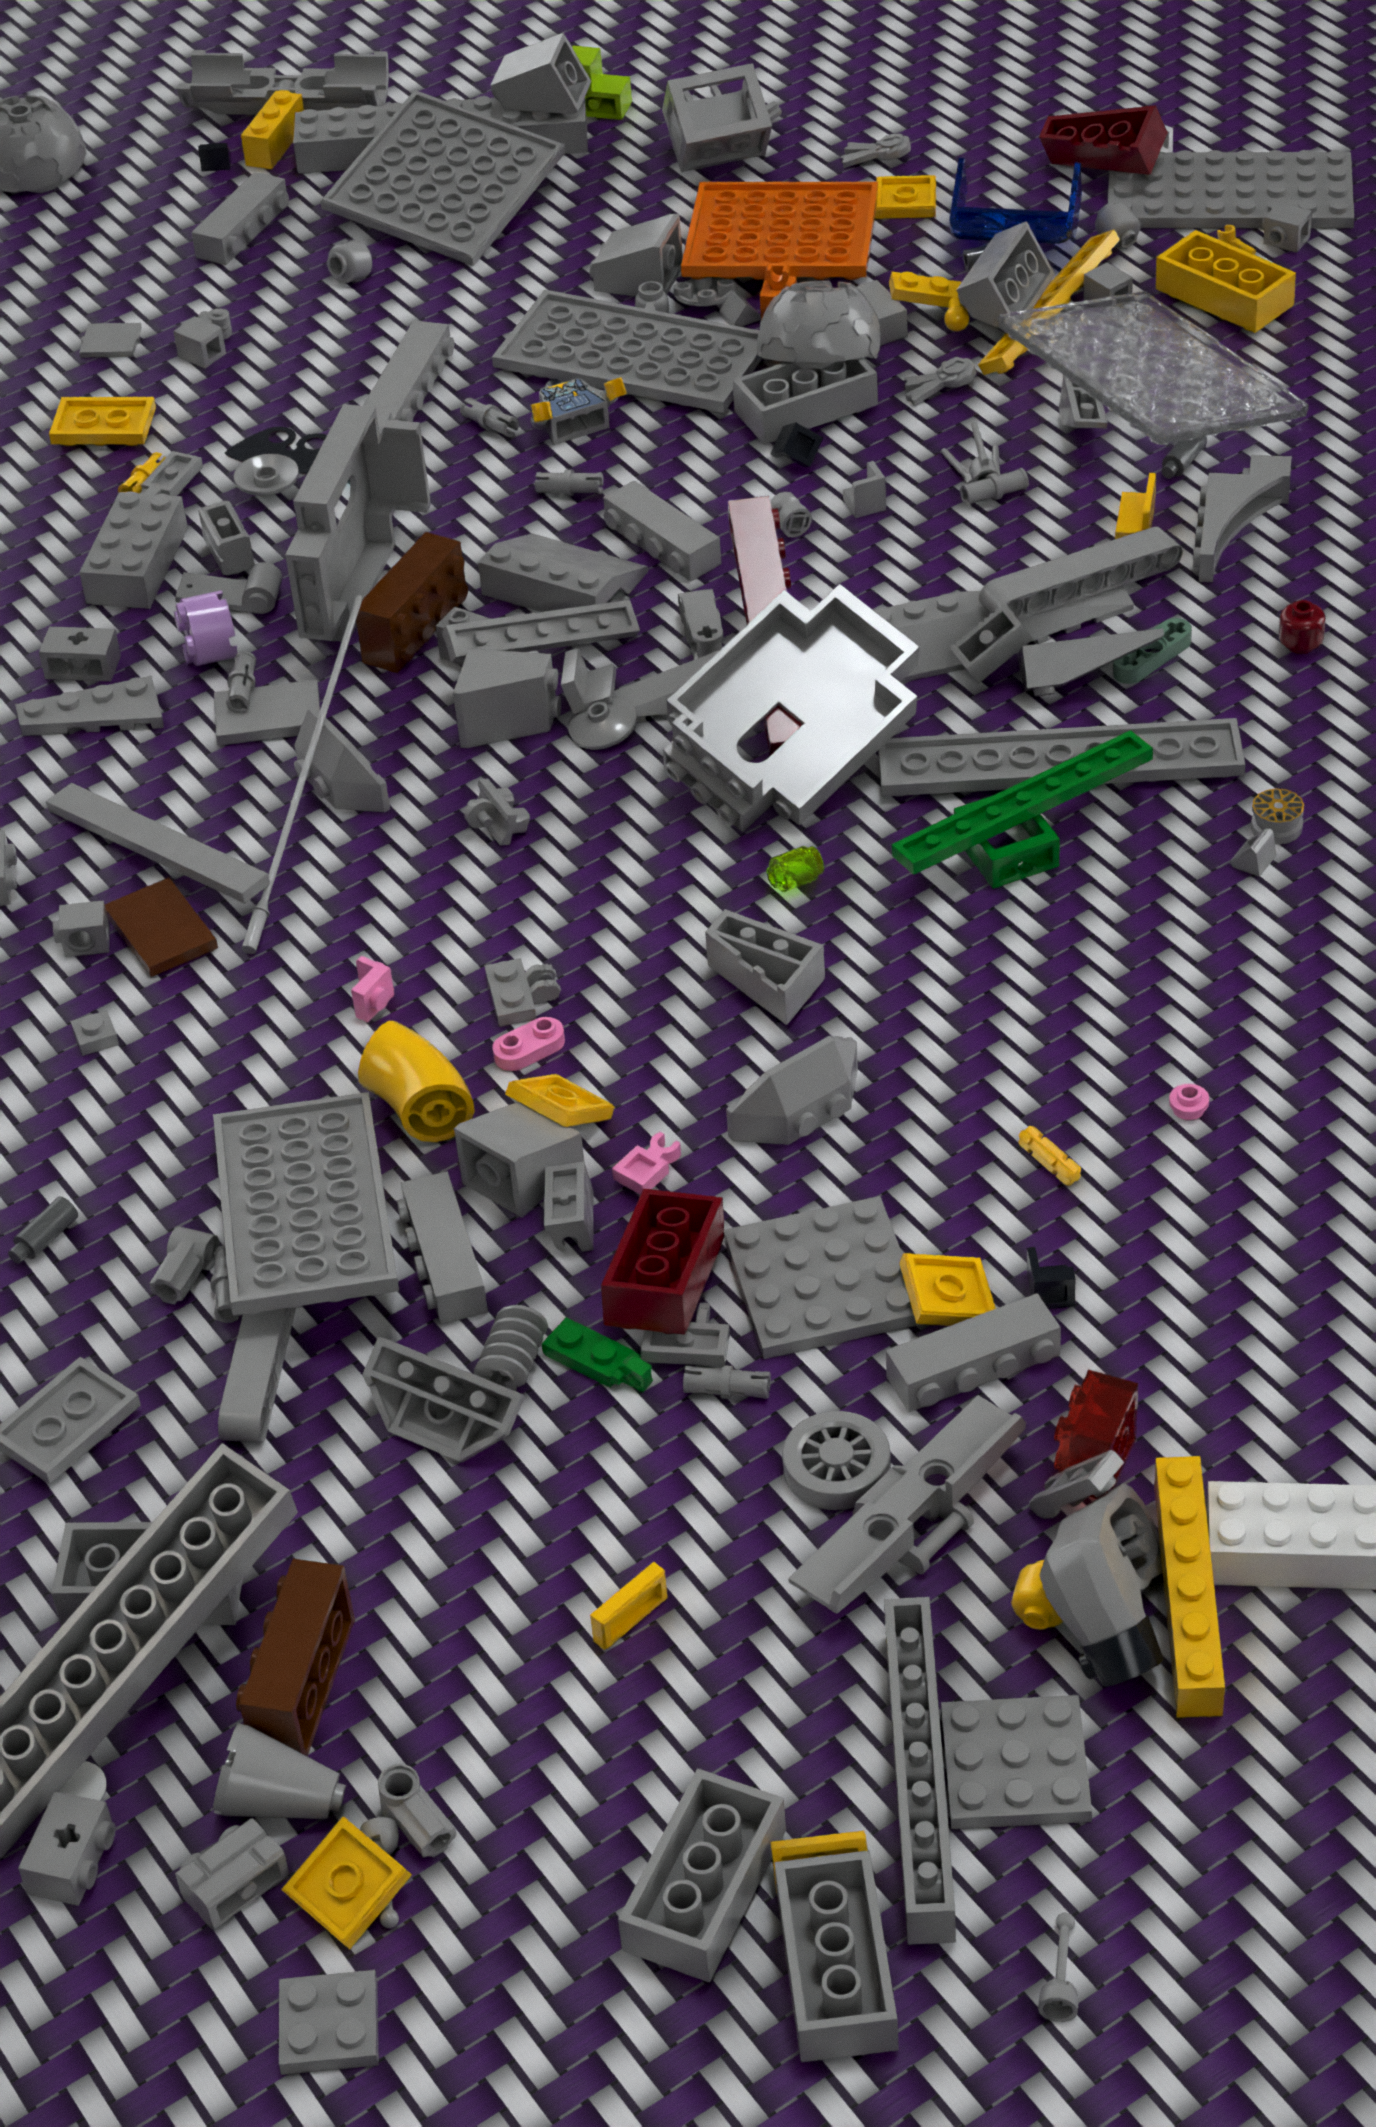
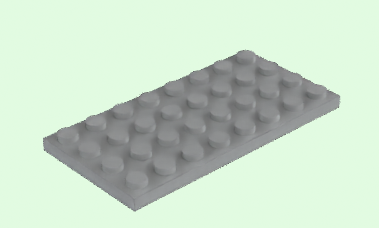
M1183 150L1179 152H1160L1150 175L1109 170L1108 204H1126L1140 221V228H1224L1225 225H1233L1235 228H1261L1264 215L1267 212L1269 213L1278 202L1311 210V228H1354L1351 152L1340 150L1330 152H1312L1310 150H1302L1300 152H1282L1279 150L1269 152H1251L1248 150L1239 152H1221L1218 150L1191 152Z
M544 290L494 353L492 361L493 367L505 369L509 372H520L535 375L539 378L558 379L564 382L579 378L597 389H605L604 383L622 377L627 391L626 395H636L655 401L661 400L681 406H691L711 412L725 413L734 400L733 379L753 373L762 357L757 355L759 330Z
M369 1092L213 1114L229 1293L233 1316L242 1314L252 1315L262 1311L282 1308H298L303 1305L329 1301L339 1302L344 1299L369 1295L380 1296L385 1293L399 1291Z

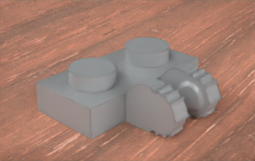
M521 958L484 965L499 1027L535 1020L536 1011L534 1004L544 1003L548 1000L552 1001L553 999L556 1000L555 998L559 997L561 988L556 980H554L557 974L551 964L532 965L526 972Z
M700 1303L697 1309L696 1322H690L685 1335L664 1334L662 1332L644 1330L641 1358L645 1362L723 1367L726 1363L730 1338L729 1324L709 1323L710 1305L709 1303Z

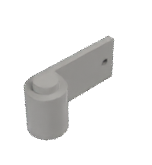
M267 562L255 564L250 570L247 581L184 572L175 596V602L180 603V599L221 590L223 592L221 600L226 599L229 610L265 614L270 612L275 606L283 579L282 573L276 566Z

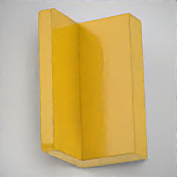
M1149 473L1146 493L1122 492L1115 539L1152 527L1156 497V473Z

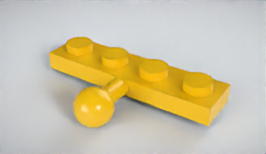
M891 272L889 279L891 299L947 307L948 310L944 316L947 328L958 332L967 327L969 314L966 311L967 308L960 303L957 288L961 284L960 281L947 280L941 276H920L912 272Z

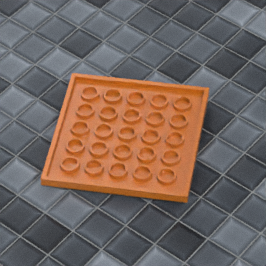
M700 182L681 263L682 277H690L695 280L706 277H721L724 279L752 277L756 280L765 279L768 264H772V270L777 275L782 274L784 264L790 267L789 276L797 278L813 277L817 280H824L829 277H844L848 280H856L860 277H867L876 214L878 182Z

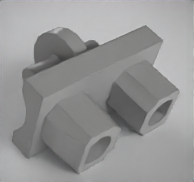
M479 779V796L477 799H471L467 803L468 807L466 808L464 818L473 828H487L500 846L510 845L512 834L525 833L527 831L530 814L525 808H513L514 797L508 788L496 789L489 779Z

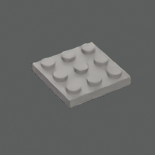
M1079 1695L941 1702L951 1829L1092 1822V1806Z

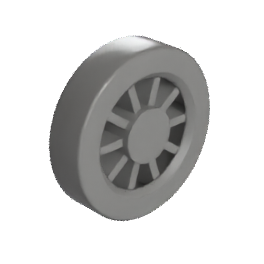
M828 1411L804 1419L790 1431L782 1450L783 1474L789 1489L803 1502L821 1509L845 1510L854 1508L856 1502L891 1469L890 1445L883 1430L870 1419L852 1412ZM830 1436H839V1438H831ZM849 1437L855 1438L851 1442H848Z

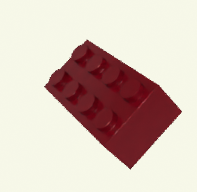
M643 1189L601 1284L604 1325L621 1327L623 1329H639L662 1332L664 1334L685 1335L724 1240L723 1197Z

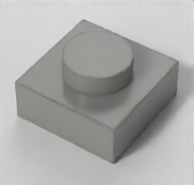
M107 1010L70 1021L82 1056L119 1045L116 1031Z

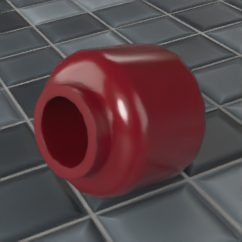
M1299 600L1287 605L1280 614L1279 639L1281 644L1296 654H1306L1318 648L1323 643L1326 616L1324 611L1316 604L1307 600Z

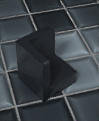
M797 422L785 425L770 455L775 458L785 456L797 464L808 468L814 460L823 437Z
M1027 1248V1278L1030 1294L1038 1293L1048 1309L1075 1307L1076 1278L1073 1267H1068L1067 1265L1039 1267L1036 1248Z

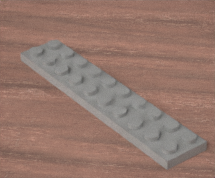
M1237 718L890 738L878 750L882 797L1006 790L1129 730L1153 747V760L1103 784L1245 776V759Z

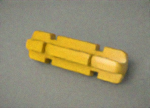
M1028 1126L1025 1130H1022L1018 1135L1020 1138L1018 1141L1019 1145L1028 1153H1032L1031 1155L1052 1174H1057L1055 1177L1063 1184L1071 1186L1080 1179L1081 1167L1071 1158L1067 1159L1068 1155L1047 1137H1043L1044 1134L1037 1128Z

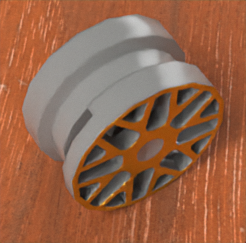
M1276 788L1265 790L1253 799L1251 830L1254 836L1270 828L1274 833L1275 844L1280 845L1290 843L1302 834L1304 803L1302 798L1296 793Z

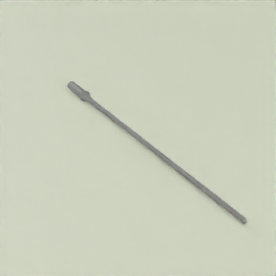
M356 595L269 871L270 884L264 888L261 900L251 910L252 916L241 948L248 954L256 953L266 918L270 915L268 899L363 597L361 595Z

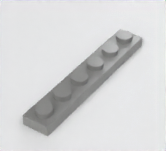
M624 600L446 625L441 632L451 663L464 661L468 649L530 652L635 637L640 632V628L631 601Z

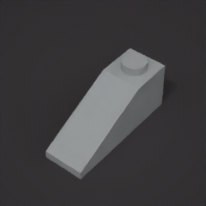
M1063 374L1059 403L1062 425L1073 428L1107 429L1108 422L1096 376Z

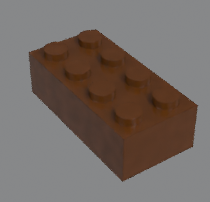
M425 532L362 599L356 618L362 663L398 673L407 662L413 659L415 653L424 643L430 640L436 631V625L454 607H458L460 603L465 601L468 594V586L465 581V560L462 557L460 541Z
M293 1558L287 1575H282L279 1578L276 1591L277 1602L274 1610L268 1611L265 1616L263 1625L264 1638L261 1646L255 1647L252 1652L250 1676L247 1684H241L239 1687L236 1709L242 1714L243 1725H248L308 1757L354 1625L355 1617L343 1565Z

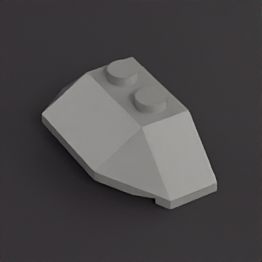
M315 707L307 710L294 745L297 757L294 767L298 776H300L319 716V711ZM325 717L306 780L313 786L316 794L321 799L325 798L335 809L386 812L390 810L386 781L372 770L369 762Z
M828 1036L767 1070L744 1092L739 1102L734 1101L726 1109L728 1137L733 1141L789 1145L799 1138L809 1135L832 1119L842 1116L852 1106L858 1072L857 1042L851 1037Z
M378 1336L362 1374L367 1386L370 1387L374 1402L388 1432L462 1463L509 1436L525 1395L381 1336Z

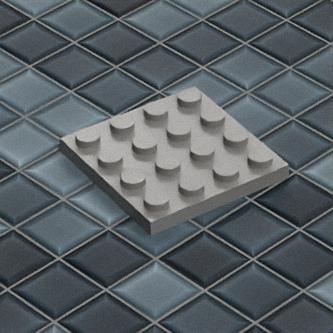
M881 1196L724 1229V1242L763 1359L922 1325L916 1324L899 1265L902 1252Z

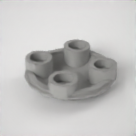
M706 277L700 280L690 279L674 285V296L678 301L686 305L698 307L718 305L726 301L732 290H736L735 280Z

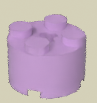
M221 590L180 599V603L176 604L177 611L174 612L178 631L185 632V644L182 647L187 664L194 663L195 666H200L236 657L237 646L231 647L229 638L235 636L232 618L226 599L221 600L223 595Z

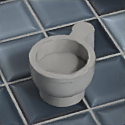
M647 281L639 285L635 298V307L668 313L670 309L667 294L663 291V285L656 281Z

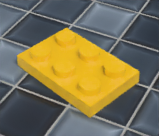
M61 397L49 432L51 444H63L65 446L76 444H94L97 446L125 444L135 446L145 444L156 410L155 398Z

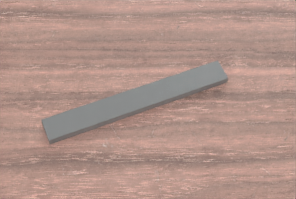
M70 783L46 801L49 812L244 904L270 884L268 873L74 783Z

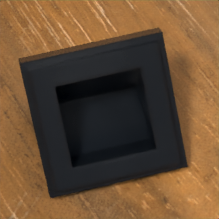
M227 143L202 144L198 146L202 172L231 169V152Z

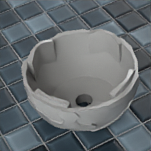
M25 95V98L11 96L0 99V191L43 193L56 189L62 182L74 176L76 171L82 166L87 150L80 129L71 116L58 104L41 95Z
M830 281L795 283L790 287L786 286L766 308L757 337V355L762 357L763 361L771 359L792 362V364L802 369H823L834 364V362L862 357L876 359L880 351L882 330L878 316L871 303L855 285L838 282V288H832Z

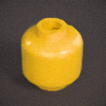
M1044 1560L1029 1564L1020 1571L1011 1600V1605L1016 1615L1027 1626L1039 1630L1055 1627L1063 1623L1047 1599L1040 1579Z

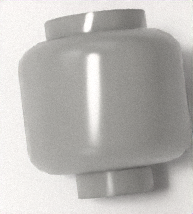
M1109 203L1099 210L1095 221V230L1098 234H1102L1114 229L1120 240L1113 248L1121 246L1127 248L1137 240L1141 223L1126 204Z
M350 240L332 247L329 251L327 267L331 275L339 282L350 283L369 275L372 268V256L364 243L358 240Z

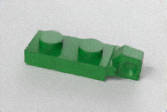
M567 1317L542 1343V1351L545 1356L609 1388L614 1384L620 1385L623 1382L644 1392L653 1382L652 1366L640 1358L641 1356L633 1349Z

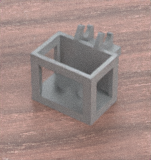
M753 63L667 81L662 111L681 172L766 154L772 124ZM744 79L742 90L722 95L717 87V84ZM710 86L713 97L694 101L688 91Z

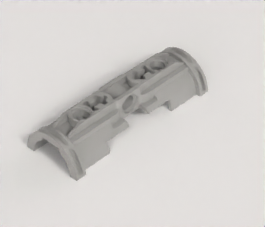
M193 50L191 53L192 82L179 83L177 87L180 102L184 107L205 108L216 114L257 115L273 93L280 90L302 94L304 110L313 109L321 111L331 110L335 107H343L345 109L359 108L363 105L385 106L389 79L387 51H375L374 54H334L335 69L304 68L301 75H276V68H244L243 53H206L205 50Z

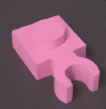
M659 1132L651 1138L650 1147L647 1150L637 1145L612 1168L613 1180L640 1195L643 1189L654 1188L669 1174L668 1164L680 1158V1142L675 1141L670 1147L664 1148V1133Z

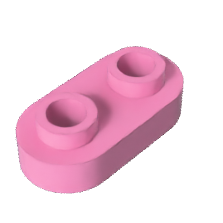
M541 1017L500 1036L495 1040L492 1047L495 1064L506 1071H517L559 1051L565 1043L562 1023L555 1018Z

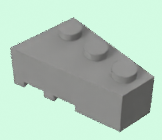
M726 909L705 932L708 966L786 1025H788L825 979L824 947L822 944Z

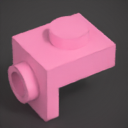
M360 956L356 960L359 982L351 989L356 1018L369 1022L379 1011L386 1007L388 1001L395 994L390 967L385 966L381 962Z

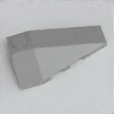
M1161 628L1022 646L1017 653L1024 690L1025 692L1034 691V696L1055 694V688L1062 687L1160 640L1164 636V630Z

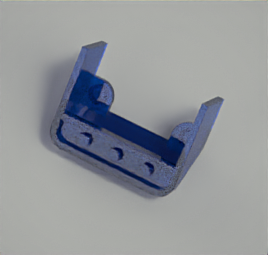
M959 158L949 217L952 235L959 239L991 241L995 234L1027 221L1038 243L1060 244L1072 240L1077 233L1082 199L1081 163L1074 164L1068 212L965 207L967 195L965 158Z

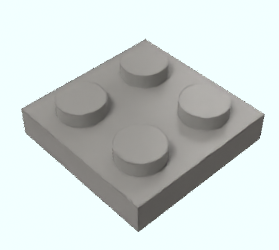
M375 1970L279 1979V2068L281 2075L379 2065L378 1982Z

